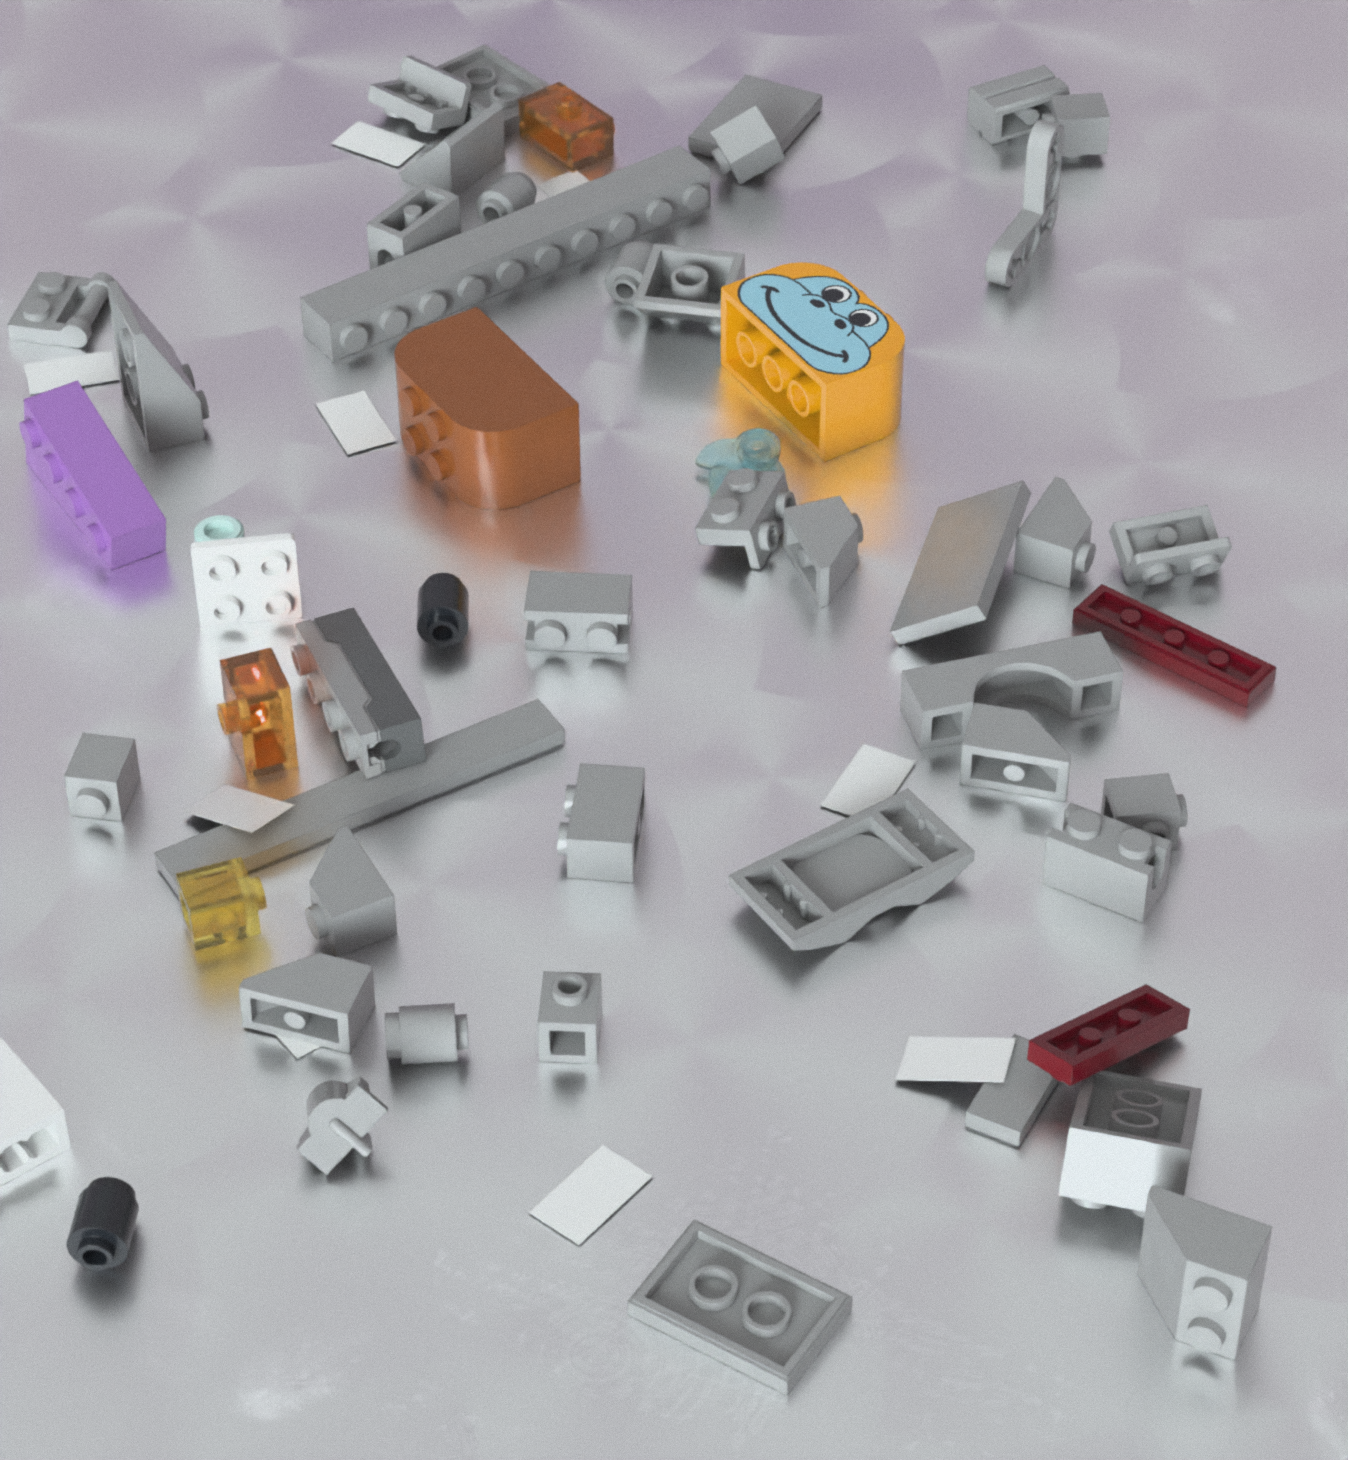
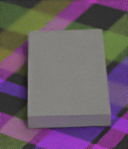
M1023 480L938 507L890 629V633L898 645L986 620L1031 496V492Z

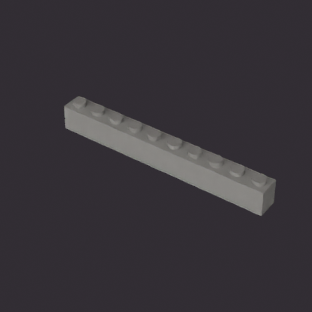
M679 145L300 297L303 334L332 362L350 356L711 207V169Z

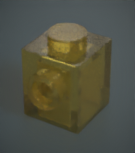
M242 857L176 873L181 914L195 951L261 934L258 911L267 909L265 893L260 878L258 876L249 877Z

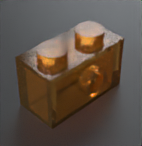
M560 81L518 99L520 137L572 173L614 155L615 126L613 117Z
M269 647L219 660L224 703L217 704V714L224 735L229 736V741L246 779L249 780L298 767L290 685L272 648Z

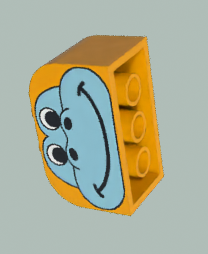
M788 263L721 287V365L820 459L826 462L884 439L897 429L901 421L904 332L891 315L879 308L862 290H859L841 273L816 263Z

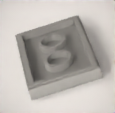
M485 44L437 66L471 83L466 117L470 120L497 100L501 103L504 115V138L567 108V95Z
M745 75L688 137V150L713 157L711 151L716 149L717 146L710 132L756 105L775 134L782 152H784L822 109L823 95Z
M694 1219L627 1301L628 1315L788 1396L852 1311V1296Z

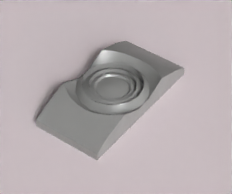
M907 788L730 874L729 885L793 951L813 950L847 942L872 918L893 907L923 904L954 880L974 861L975 851Z

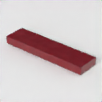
M1103 584L1073 610L1072 624L1091 633L1100 631L1105 640L1246 708L1275 681L1276 666Z

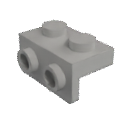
M412 55L404 56L402 58L399 79L370 84L367 101L384 108L383 112L388 116L405 118L415 123L417 130L426 133H439L442 128L465 124L471 83Z
M749 468L729 470L695 527L699 545L745 546L750 567L752 569H762L771 552L777 548L779 538L783 532L784 508L796 505L794 494L789 492L784 471H754Z
M1208 505L1113 522L1109 530L1126 585L1143 581L1145 585H1157L1166 582L1174 575L1190 572L1193 576L1208 575L1221 567L1232 548L1229 537H1218Z

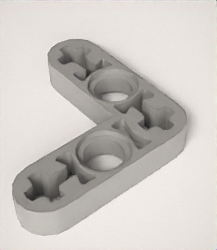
M1038 119L1030 132L1026 151L1022 210L991 248L985 265L986 281L1010 287L1052 233L1058 212L1064 140L1063 125Z

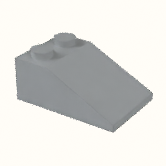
M117 280L107 282L122 398L149 453L205 439L203 419L209 418V408L203 391H195L194 377L189 364L181 365L173 347Z
M1100 1071L1082 1080L1069 1127L1059 1196L1072 1198L1075 1204L1091 1209H1101L1107 1207V1205L1132 1209V1212L1141 1218H1145L1147 1195L1152 1185L1184 1196L1202 1089L1108 1071Z

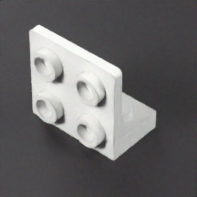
M293 533L201 541L191 544L201 628L303 618L295 536Z

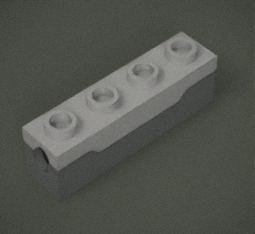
M354 607L314 618L313 621L310 619L296 623L295 631L298 645L291 646V656L295 670L299 676L306 675L308 689L315 704L322 702L327 726L330 732H339V741L346 760H355L365 779L381 775L382 772L388 773L427 761L421 717Z

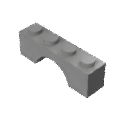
M1099 631L903 670L900 711L920 751L962 743L974 702L994 706L1012 702L1036 703L1058 711L1069 720L1119 711L1123 669Z

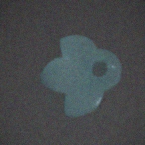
M762 428L744 431L736 439L714 441L706 445L695 460V464L698 467L710 470L708 484L712 499L729 470L749 468L754 471H784L786 477L785 469L778 461L781 455L780 441L773 432Z

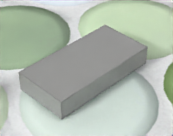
M1014 1034L1012 1038H1016L1005 1081L983 1083L966 1110L965 1126L1020 1146L1058 1080L1027 1060L1029 1039Z

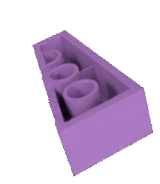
M77 380L24 399V421L19 423V427L25 442L26 463L85 536L91 551L95 555L99 554L111 571L165 551V516L79 381Z

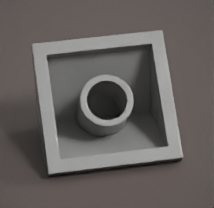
M498 100L398 173L403 181L415 186L426 182L459 196L505 161L504 115L501 103Z

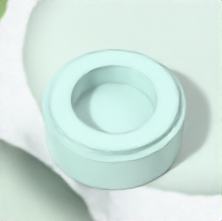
M226 515L208 517L198 523L194 529L195 542L245 537L242 523Z

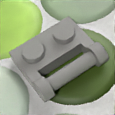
M38 272L7 324L9 339L71 348L85 346L92 335V323L103 304L109 301L107 282L114 281L115 279L104 272L96 273L92 278L63 275L58 272ZM79 300H84L75 317L70 318Z

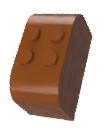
M477 306L418 328L405 335L398 342L394 355L401 439L407 452L411 456H417L428 468L433 479L438 482L441 481L459 500L480 509H511L581 481L579 403Z

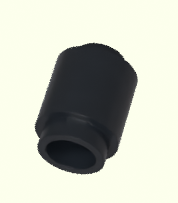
M436 573L428 577L418 591L417 631L425 642L433 646L448 647L461 642L468 633V590L455 575Z
M101 1177L93 1180L79 1195L66 1245L72 1258L82 1266L91 1270H105L115 1268L126 1260L139 1212L135 1191L128 1183L114 1177Z

